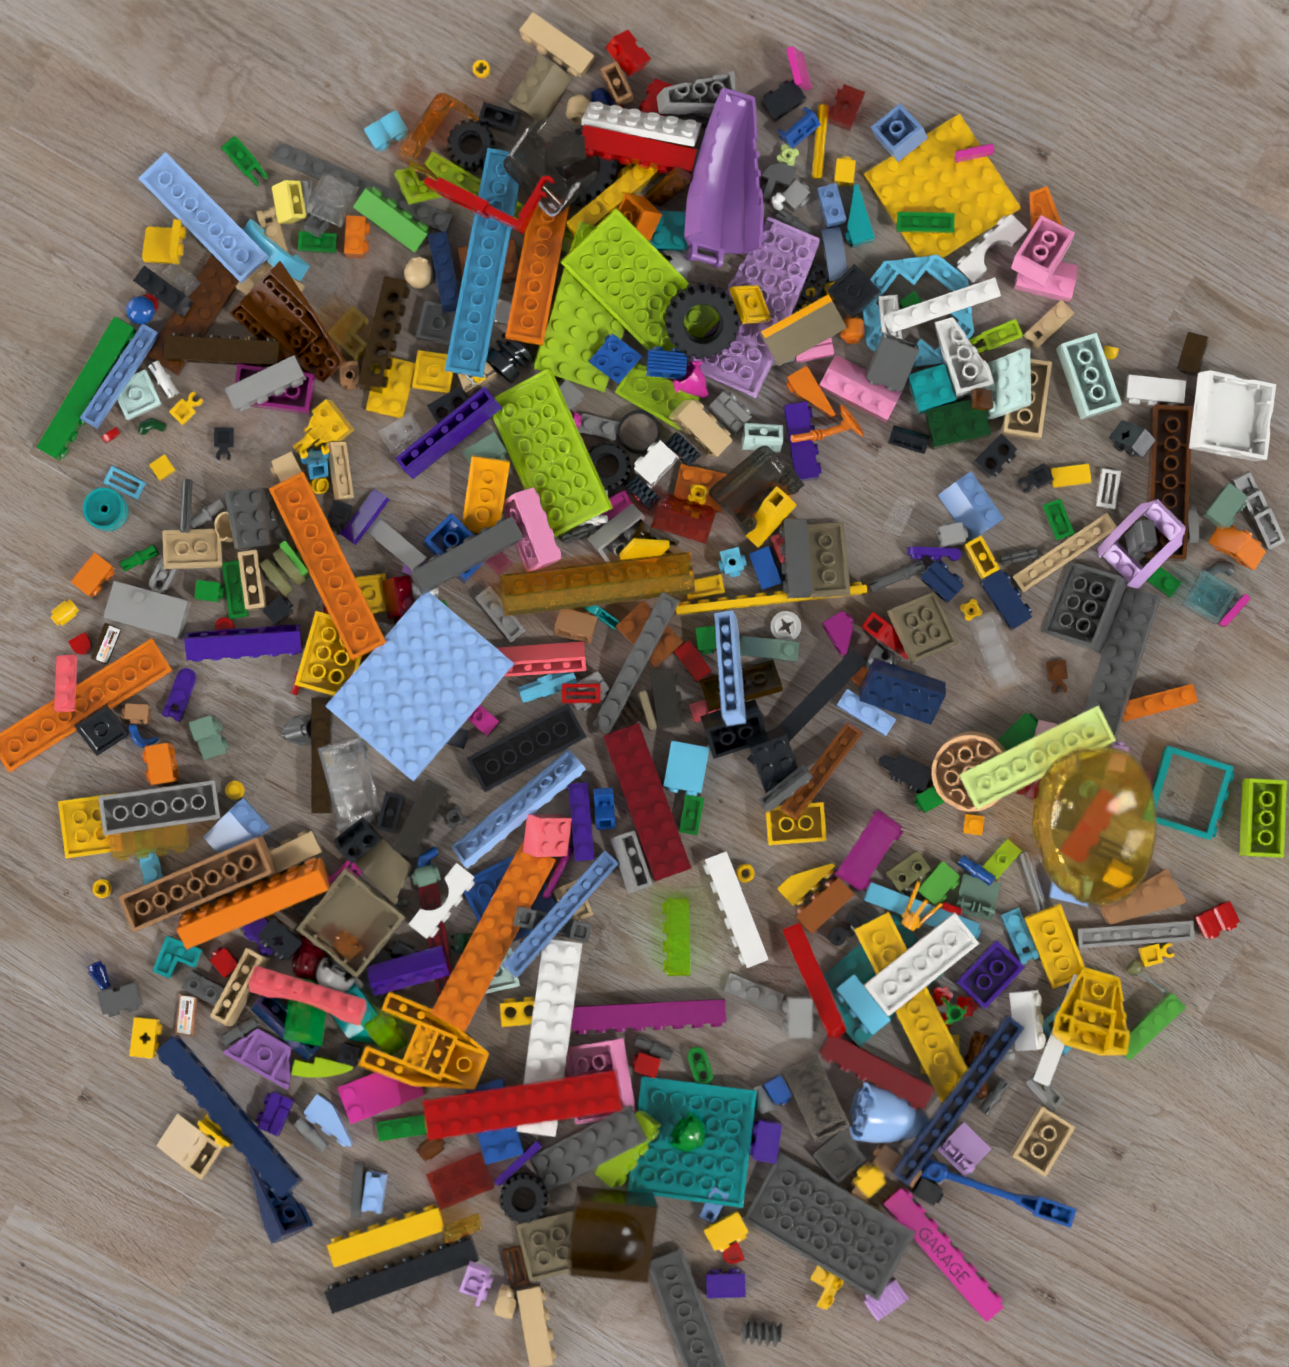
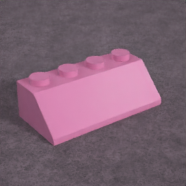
M835 355L819 385L821 390L886 423L902 392L898 390L896 392L890 391L882 384H871L866 379L865 369Z
M534 487L514 493L504 500L503 513L506 519L512 517L523 534L522 541L518 542L516 546L527 574L562 559L560 548L555 543L553 530L548 525L547 515L542 510L540 497L535 492Z

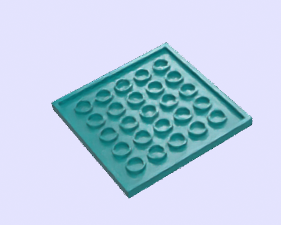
M642 1076L637 1111L647 1112L661 1126L658 1129L660 1131L658 1136L654 1140L651 1139L648 1144V1150L644 1155H640L637 1159V1166L630 1171L628 1191L653 1193L654 1196L743 1208L757 1091ZM687 1112H692L705 1125L704 1137L706 1140L700 1148L697 1147L690 1152H681L669 1144V1141H673L671 1133L681 1118L686 1119L688 1117L686 1115ZM713 1187L718 1188L722 1193L729 1194L726 1201H722L723 1197L719 1193L713 1194L711 1199L707 1198Z

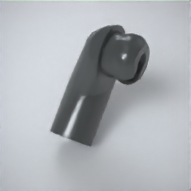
M1217 561L1205 572L1210 578L1218 572H1224L1231 576L1235 573V568L1231 562Z

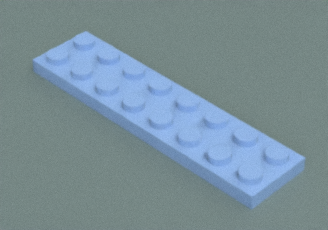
M166 152L138 178L182 221V224L241 284L269 258Z
M570 749L565 751L451 846L466 868L475 864L481 856L489 852L493 846L505 839L515 828L519 827L527 819L528 814H535L541 806L548 803L559 791L564 790L575 778H578L586 770Z

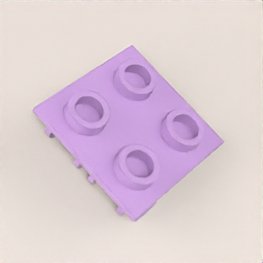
M963 1122L937 1150L966 1177L988 1154L991 1148Z

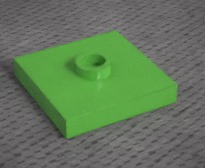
M287 541L280 544L281 549L300 574L305 578H309L311 575L300 552H296Z

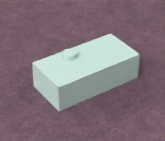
M1097 333L1063 343L1056 348L1081 420L1114 410L1122 405Z

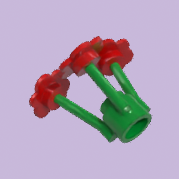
M936 987L933 990L934 994L931 997L936 1007L947 1006L946 1014H941V1017L948 1031H950L949 1028L953 1025V1021H959L967 1015L972 1016L974 1014L973 1011L977 1009L976 1002L972 1001L970 996L966 998L960 996L957 999L958 1004L951 1005L949 1000L953 998V994L947 987L942 989Z

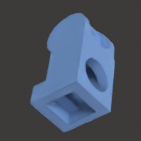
M713 1187L707 1199H711L713 1194L719 1193L723 1197L722 1201H726L729 1194L722 1193L718 1188ZM705 1203L699 1217L713 1224L723 1205Z

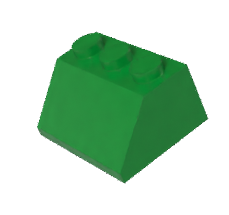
M296 977L297 979L319 985L316 981ZM289 999L283 1039L322 1046L326 1011Z

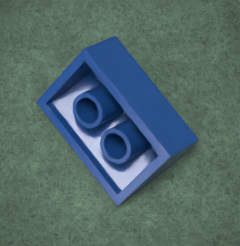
M451 513L424 539L423 545L434 556L437 554L441 556L447 553L446 550L453 545L458 547L463 544V540L467 537L476 536ZM486 561L457 576V578L465 584Z

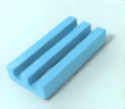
M111 466L103 483L137 500L147 484L114 466ZM115 471L139 483V487L112 475ZM112 478L136 490V493L134 494L110 482L109 479Z

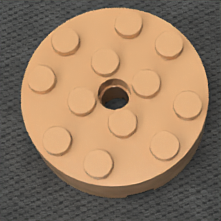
M968 731L951 737L942 745L933 762L932 780L937 793L945 802L959 810L971 812L991 807L998 800L976 810L959 774L965 772L969 767L973 768L1005 752V748L995 738L982 732Z

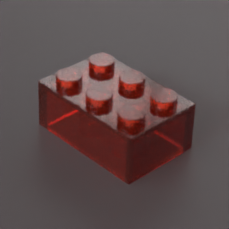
M662 494L651 527L706 544L717 510H714L709 505L701 506L695 504L694 501L690 502L688 499H678L673 494Z

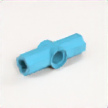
M574 672L549 674L536 679L537 681L518 687L523 703L539 697L544 698L556 694L559 690H562V684H577Z

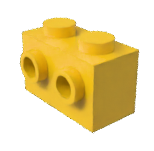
M864 1164L857 1170L858 1175L853 1179L854 1183L868 1198L886 1183L883 1179L884 1173L877 1165L872 1167L871 1164L868 1166Z

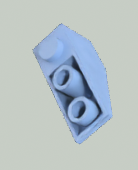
M318 1093L303 1112L307 1115L305 1118L312 1124L318 1123L322 1126L321 1130L327 1135L333 1134L337 1137L336 1141L343 1147H351L353 1141L336 1105L321 1093Z

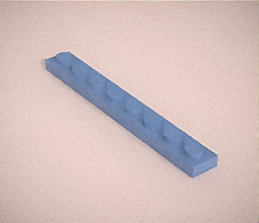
M604 850L507 958L502 966L517 978L619 863Z

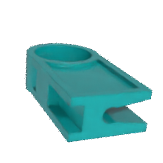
M590 600L583 607L613 630L620 623V621Z

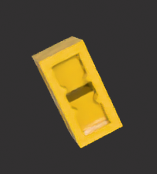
M535 996L523 997V1001L517 1002L515 998L504 999V1003H500L502 1027L532 1024L533 1016L526 1015L525 1007L527 1005H535ZM507 1007L515 1008L516 1015L510 1018L506 1015Z

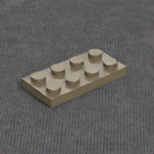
M844 522L807 525L812 598L850 595Z

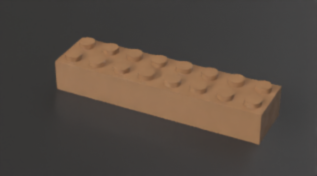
M261 836L121 895L118 898L132 932H137L278 871L264 837Z

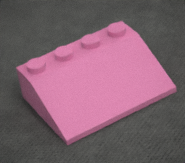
M623 1038L568 1047L565 1065L567 1077L617 1069L623 1108L631 1105L636 1114ZM617 1111L575 1117V1124L598 1122Z

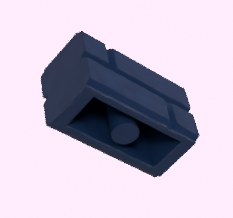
M935 560L921 575L920 579L948 604L964 587L962 584L963 579L956 573L952 575L948 571L949 567L942 560L939 562Z

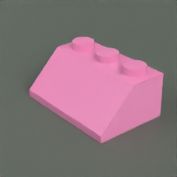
M1060 261L1045 286L1017 272L1013 289L1069 303L1072 299L1076 283L1078 265Z

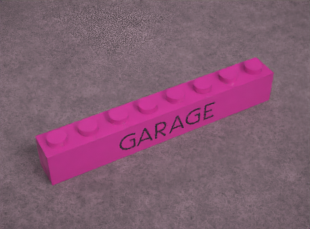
M899 1186L882 1202L899 1222L916 1231L913 1237L987 1323L1004 1308L1001 1304L1003 1299L996 1291L992 1293L988 1289L991 1285L984 1277L979 1278L975 1274L978 1270L971 1262L967 1264L962 1259L965 1255L958 1247L954 1249L949 1244L952 1240L945 1232L941 1234L937 1230L939 1225L932 1217L928 1219L924 1215L926 1210L920 1203L915 1204L911 1200L914 1196L907 1188L903 1190Z

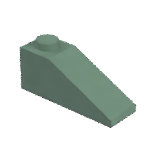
M742 636L740 654L796 663L800 642Z

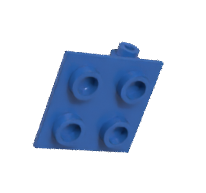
M612 333L606 336L604 339L605 343L589 360V363L619 384L642 358V355Z

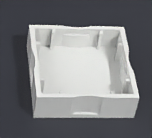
M1211 370L1198 373L1189 449L1254 462L1267 460L1270 440V419L1274 407L1276 384L1258 380H1245L1234 375Z

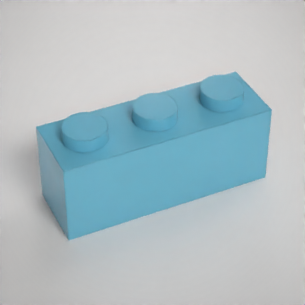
M852 974L835 988L838 991L835 995L842 1003L846 1001L850 1006L847 1010L853 1018L858 1017L862 1023L859 1025L866 1034L870 1032L873 1035L891 1021L855 974Z

